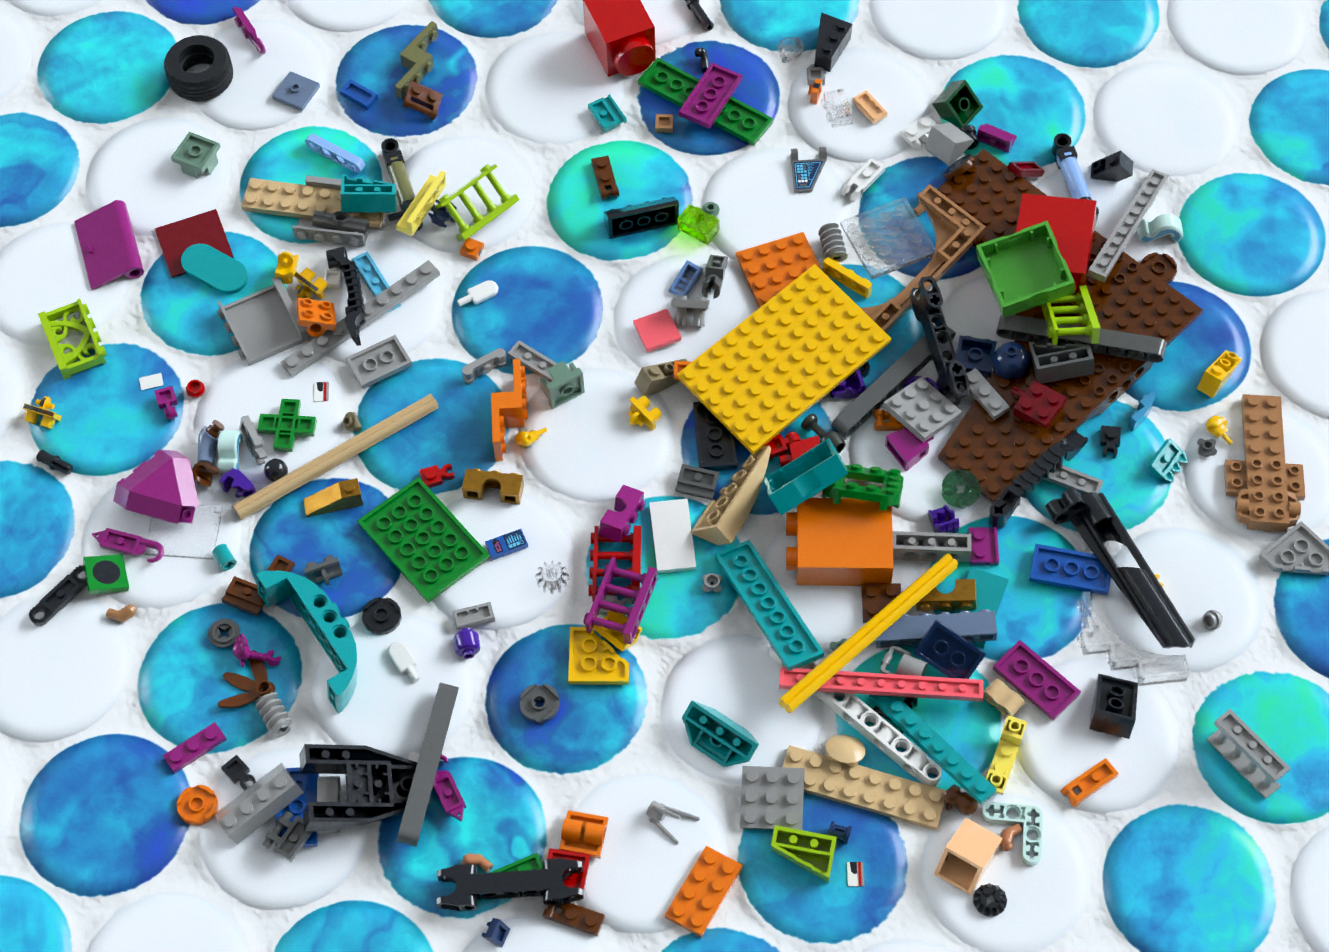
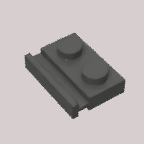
M682 464L675 491L713 500L720 474L716 471Z

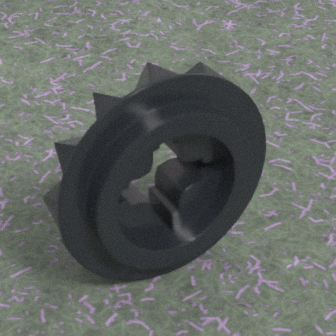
M988 883L981 885L975 890L973 903L978 912L985 916L993 917L1005 910L1007 897L1005 891L999 885ZM994 893V901L996 902H991L986 906L987 898L985 896L989 897Z

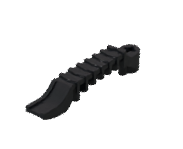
M345 247L327 250L326 256L329 269L339 268L344 273L348 292V306L345 307V323L353 342L359 346L361 345L360 329L366 323L364 299L358 275L359 271L355 261L348 259Z
M1074 430L1064 440L1055 442L1052 447L1048 448V451L1042 453L1041 457L1034 461V464L1028 466L1027 470L1021 473L1017 479H1014L1010 486L1005 487L1001 497L991 505L989 511L990 526L993 528L997 527V529L1003 528L1012 513L1020 505L1021 497L1026 498L1028 490L1034 491L1035 484L1040 485L1042 483V477L1047 478L1049 477V472L1054 473L1056 467L1061 468L1063 458L1067 461L1073 459L1088 442V438Z

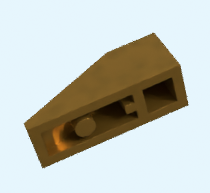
M358 478L337 482L303 499L306 517L363 506Z

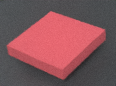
M668 309L633 320V325L647 353L681 341V335Z

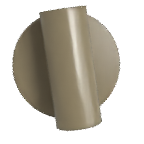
M346 413L343 418L345 429L348 431L362 430L356 413Z

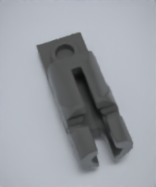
M710 254L702 286L704 297H708V293L711 292L712 288H715L713 299L720 295L725 278V269L728 264L727 256Z

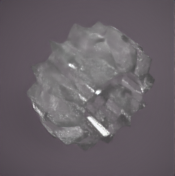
M552 560L551 564L544 562L543 567H538V573L535 575L537 586L539 588L542 587L544 593L550 590L551 594L554 593V590L561 592V587L566 588V581L569 580L566 566L562 567L561 562L554 564Z

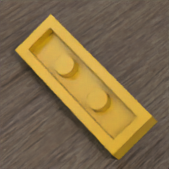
M829 257L823 261L822 271L866 299L870 297L873 284L868 279L860 277L853 270L845 268L838 261L832 260Z

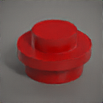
M191 380L186 386V392L190 397L197 398L204 394L205 386L199 380Z

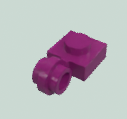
M173 386L155 390L159 409L166 408L164 409L166 419L175 420L174 418L178 417L174 405H177L178 402Z

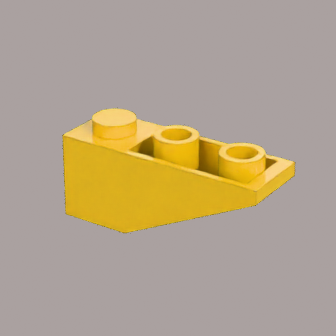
M1225 350L1204 372L1196 389L1214 398L1241 363L1242 359L1235 353Z

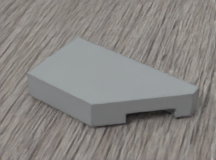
M811 64L807 68L808 85H813L815 79H821L822 85H825L824 69Z

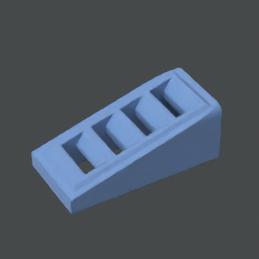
M686 260L668 291L675 295H688L702 276L703 268ZM688 271H691V272H693V273H695V274H694V275H691V274H689V273H687V272H688ZM684 276H687V277L691 278V280L689 281V280H687V279H685V278H683V277H684ZM680 281L688 284L687 287L680 284ZM678 286L679 288L683 289L684 292L682 293L676 290L675 288Z

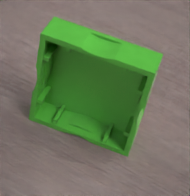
M1048 221L1027 227L1015 234L976 245L977 258L1003 318L1075 293L1074 279L1066 261L1058 250L1057 241Z

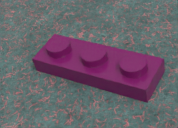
M214 722L164 754L163 757L175 774L227 739Z

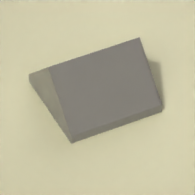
M948 122L931 127L925 148L950 167L974 140Z

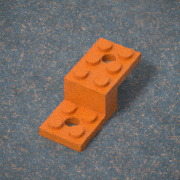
M513 359L514 391L491 393L492 442L495 461H503V453H506V428L525 427L524 419H528L526 404L527 381L525 366H521L520 359Z

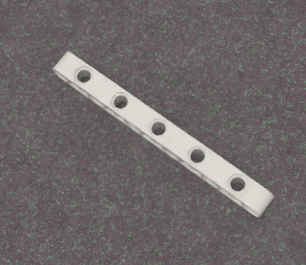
M770 645V657L781 667H785ZM811 662L800 668L814 669L818 664ZM820 691L813 693V695L911 776L915 777L922 784L933 787L939 786L942 777L941 767L857 696L851 693ZM836 697H841V698H843L844 700H843V701H837V700H835L834 698H836ZM872 722L874 726L869 727L865 723ZM903 748L905 752H898L896 749ZM932 773L935 774L937 777L930 778L928 777V774Z

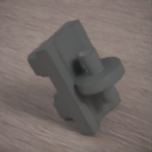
M333 555L325 557L323 559L324 562L319 564L313 561L306 563V568L304 569L306 578L315 584L325 581L326 586L330 585V579L343 575L338 558H334Z

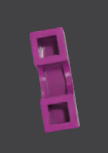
M623 484L615 497V511L608 509L600 521L599 535L619 543L624 536L627 537L631 524H635L638 512H642L646 503L643 500L644 492Z

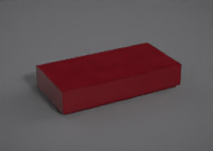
M1034 161L1009 162L1007 167L1017 177H1042L1045 172Z

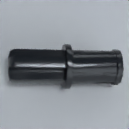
M40 450L36 456L37 461L48 465L51 470L56 469L64 474H71L73 466L61 460L57 455L53 456L44 450Z

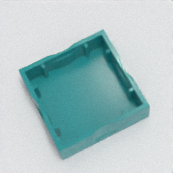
M828 438L765 477L764 482L767 487L768 496L779 513L783 515L849 473L840 454Z

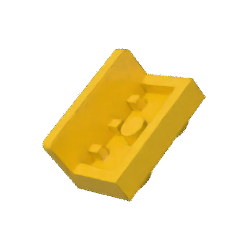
M610 610L607 616L602 618L620 624L627 623L628 621L626 615ZM597 625L593 626L595 631L622 652L636 644L642 628L639 626L633 643L630 645L624 643L621 632Z

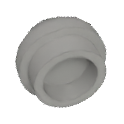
M1208 610L1203 615L1202 621L1206 628L1215 630L1221 626L1223 616L1216 610Z

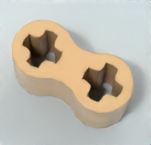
M995 679L983 691V698L989 704L995 706L1005 717L1008 715L1013 716L1024 705L1022 697L1009 689L1000 679Z

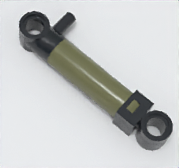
M388 138L382 142L381 149L392 183L396 184V196L401 209L399 212L388 214L389 221L401 219L414 200L415 194L405 167L402 152L399 149V144L397 140ZM422 221V223L420 224V226L418 227V229H417L416 231H418V230H420V229L422 228V226H423V221Z

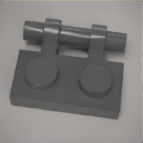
M286 811L283 816H279L273 830L266 834V839L262 846L269 849L273 843L276 844L273 849L274 853L292 862L313 831H304L303 819L298 816L293 822L289 821L293 814ZM284 828L287 829L282 838L279 837L281 831Z

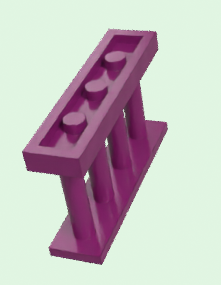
M612 557L610 563L605 565L604 577L590 612L586 613L583 623L586 626L587 633L591 634L593 626L597 625L621 632L624 643L632 645L658 580L657 569L649 567L647 573L643 575L617 568L616 558ZM615 575L641 582L642 586L640 590L634 591L612 585L611 582ZM607 592L633 598L635 603L634 606L629 608L604 601ZM602 608L628 615L627 623L620 624L598 618L597 616Z

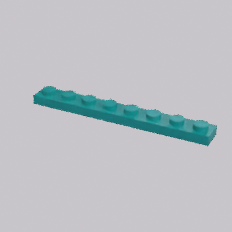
M869 695V699L980 805L996 794L997 789L898 696Z

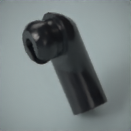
M703 47L696 48L695 56L700 57L701 72L705 73L709 67L707 51Z

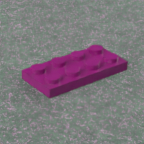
M711 63L679 110V116L710 129L743 80V75Z
M1021 640L993 665L995 672L1053 721L1081 693L1076 686Z

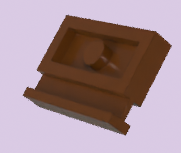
M236 576L233 577L224 597L221 599L222 603L257 617L265 604L258 594L256 584Z

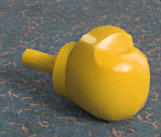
M1217 415L1210 417L1205 424L1207 431L1216 436L1217 439L1222 437L1228 445L1233 443L1225 434L1228 431L1226 428L1227 419Z
M542 428L538 431L518 432L515 437L516 443L522 447L530 446L539 439V435L547 432V429Z

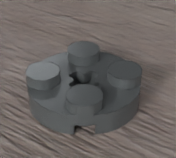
M547 684L530 685L520 696L519 704L522 715L528 721L537 725H543L545 722L552 720L560 709L558 693ZM538 700L540 702L543 700L544 706L536 707L535 701Z

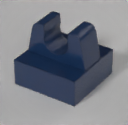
M493 918L491 922H487L486 925L489 928L486 933H482V937L494 946L502 948L510 928L500 919Z

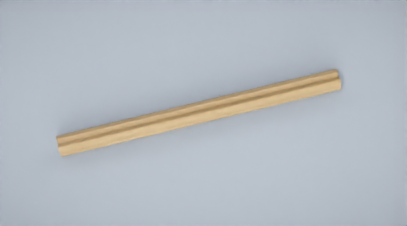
M432 394L423 397L233 504L234 511L240 520L248 517L437 410L439 407L436 399L433 398Z

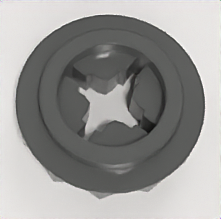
M220 619L211 625L208 637L212 645L217 646L219 649L221 647L229 648L239 637L240 628L231 619ZM220 630L224 631L225 633L228 632L229 638L225 636L221 637L222 635Z

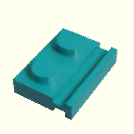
M610 94L606 98L602 97L588 104V110L604 133L620 126L623 122L624 124L627 123V118Z

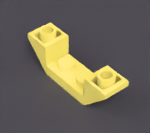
M1009 715L1007 716L999 744L986 776V780L997 789L996 793L1003 795L1027 725V721Z

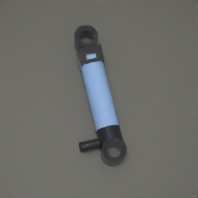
M1064 133L1057 134L1053 141L1052 153L1055 156L1058 169H1061L1071 197L1092 200L1077 162L1078 155L1074 146H1071V137ZM1096 206V223H1097V219H1098V215H1099V209H1098V207Z

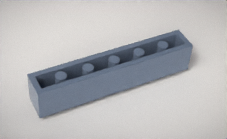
M983 609L978 612L960 611L954 614L949 612H941L938 615L922 613L918 616L904 614L876 638V648L917 646L935 620H938L969 642L997 641L995 611Z

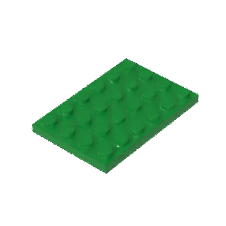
M419 477L357 520L362 530L427 603L490 558L489 553Z

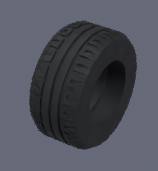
M195 35L178 41L170 48L164 59V69L171 89L179 97L186 100L198 102L213 99L222 94L233 79V66L227 48L222 42L209 36ZM197 64L211 65L207 70L200 73L186 72Z

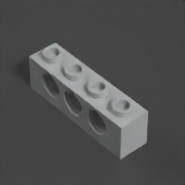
M893 531V559L939 561L944 555L950 554L957 562L970 561L971 534Z

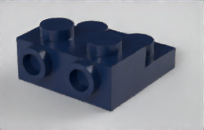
M960 335L956 353L957 359L964 365L966 372L976 368L981 375L991 376L997 341Z

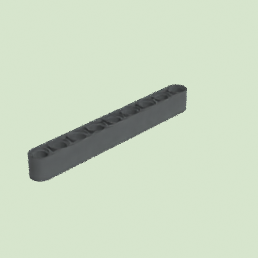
M1000 315L996 334L999 337L1024 342H1035L1042 345L1052 343L1051 338H1048V327L1045 319L1019 315L1003 318ZM1076 324L1057 325L1058 328L1086 327ZM1100 329L1099 344H1091L1089 336L1064 335L1058 336L1057 345L1053 346H1065V344L1090 345L1092 353L1159 363L1164 359L1167 342L1158 337Z
M948 327L951 340H953L956 332ZM924 335L848 405L833 420L831 427L843 437L849 438L874 414L875 410L880 409L886 400L894 396L909 378L914 377L933 359L926 336Z
M439 683L396 842L417 847L459 690L457 686Z

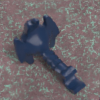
M434 204L430 209L433 211V214L428 213L432 223L446 228L447 225L444 222L447 220L456 223L445 206L437 209Z

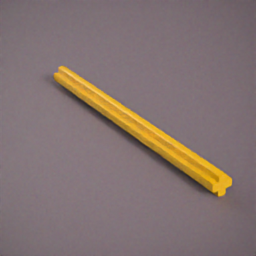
M950 554L944 555L779 698L780 706L787 713L794 711L957 569V560L953 559Z

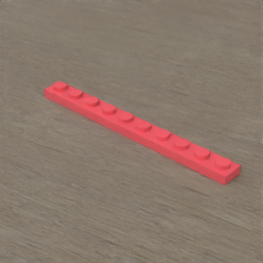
M780 667L779 689L790 690L813 669L794 668L788 671L786 667ZM838 671L816 691L982 702L983 680Z

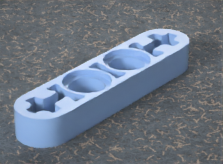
M310 134L305 140V144L311 150L355 173H360L366 167L365 162L360 157L315 134Z

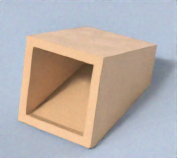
M965 818L946 845L934 875L972 895L997 853L1003 838Z

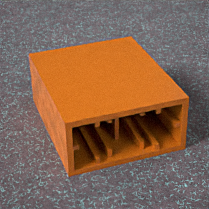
M809 498L797 505V512H786V536H796V547H786V570L797 571V585L861 586V584L892 583L894 569L892 506H887V510H879L880 502L841 498L840 504L833 503V498Z

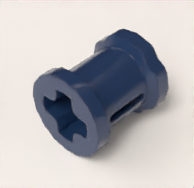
M831 821L828 835L837 837V840L843 841L847 845L852 827L840 826Z

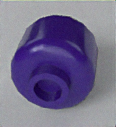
M462 628L454 635V648L457 655L464 659H471L480 651L479 635L473 629Z

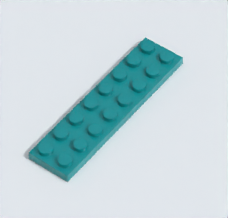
M750 540L715 553V560L788 671L800 668L824 657V651Z

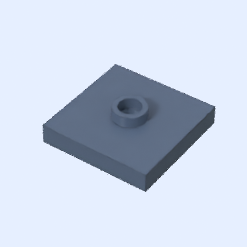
M290 71L273 93L272 98L303 111L319 90L320 83Z

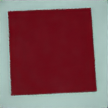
M216 209L155 228L172 278L186 274L181 264V257L183 252L194 244H207L234 258Z

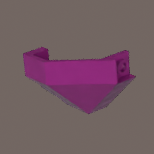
M159 449L154 453V457L147 462L144 461L127 478H122L117 482L113 501L125 510L178 524L192 523L195 508L199 507L190 459L178 451Z

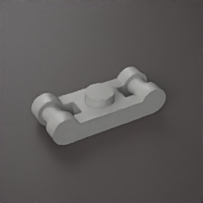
M502 348L496 349L462 368L464 383L470 385L474 383L475 378L488 374L492 369L505 367L507 364L505 350Z

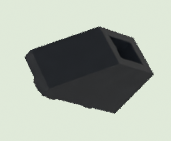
M1120 150L1093 162L1090 177L1097 180L1119 182L1133 176L1134 161Z

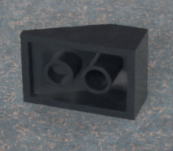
M1098 673L1089 729L1130 739L1136 721L1138 683Z

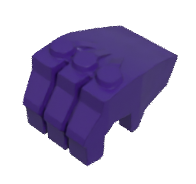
M857 369L854 374L830 391L832 399H853L865 391L866 387L860 369Z
M232 468L224 473L219 480L224 492L228 493L231 488L237 489L236 498L242 496L246 498L256 492L254 485L239 469Z
M947 505L933 511L928 510V516L934 533L959 532V519H955L954 510H950Z

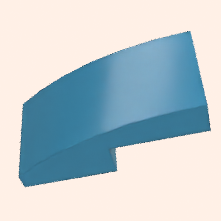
M1154 391L1148 396H1142L1138 401L1137 410L1130 415L1128 427L1132 431L1137 429L1149 415L1156 395Z

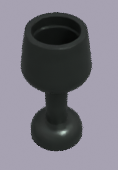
M814 413L808 415L801 423V428L806 431L813 430L821 438L820 443L829 438L840 454L846 445L841 436L836 431L826 433L817 424L818 417Z

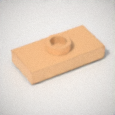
M867 90L852 98V102L872 124L887 117L888 112Z

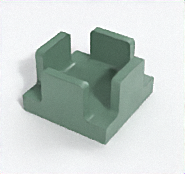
M189 131L171 156L172 162L181 166L184 174L198 178V172L203 173L205 170L207 174L213 172L219 163L217 152L221 146L216 141Z
M564 361L548 368V373L554 381L547 384L544 378L540 379V387L548 398L552 409L585 393L583 372L580 368H576L573 362L569 364V368Z

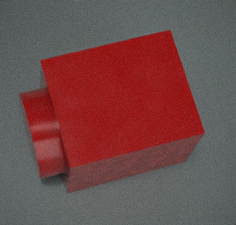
M583 0L585 34L608 77L618 73L625 76L636 75L646 70L656 60L655 26L641 0Z

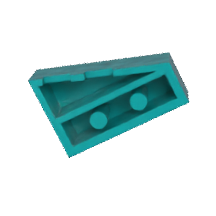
M342 174L340 192L341 212H396V184L378 180L368 182L364 181L363 177L352 179L348 178L347 174Z

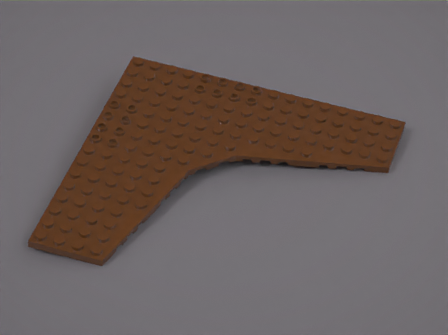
M985 149L974 157L975 162L966 172L957 177L953 175L952 180L946 181L937 189L986 226L985 231L973 242L975 249L976 245L1016 233L1022 193L1047 196L1023 177H1017L1007 168L1008 166ZM1095 230L1089 268L1107 241L1105 237ZM1124 251L1105 282L1087 276L1086 286L1101 329L1162 338L1167 342V347L1203 313V309ZM1075 302L1051 303V307L1078 306V304H1076ZM1041 306L1015 314L1045 319ZM1079 313L1054 314L1055 317L1082 316ZM1014 341L1023 345L1029 352V342ZM1092 353L1094 357V374L1044 383L1043 385L1067 397V402L1047 429L1034 422L1029 424L1013 415V407L1019 401V398L1010 394L1011 389L1015 386L1021 391H1025L1034 380L1037 381L1032 363H1030V370L1026 376L1015 380V378L1004 380L993 372L988 383L1010 406V411L993 420L975 399L939 453L938 459L994 504L1005 491V487L1010 486L1014 479H1017L1021 473L1027 470L1028 466L1034 464V461L1038 460L1042 453L1048 451V448L1052 447L1055 442L1064 440L1072 431L1079 428L1095 415H1101L1149 371L1154 362Z

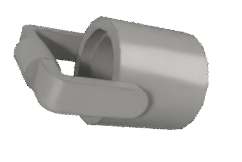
M892 646L889 652L885 653L881 661V674H894L885 670L893 657V652L902 655L895 673L897 675L923 676L927 667V662L913 657L911 652L896 646Z

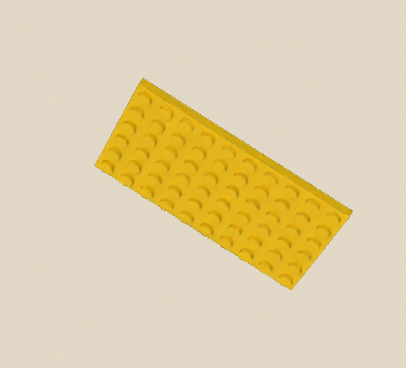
M814 264L678 372L677 378L752 454H755L887 346L892 338Z

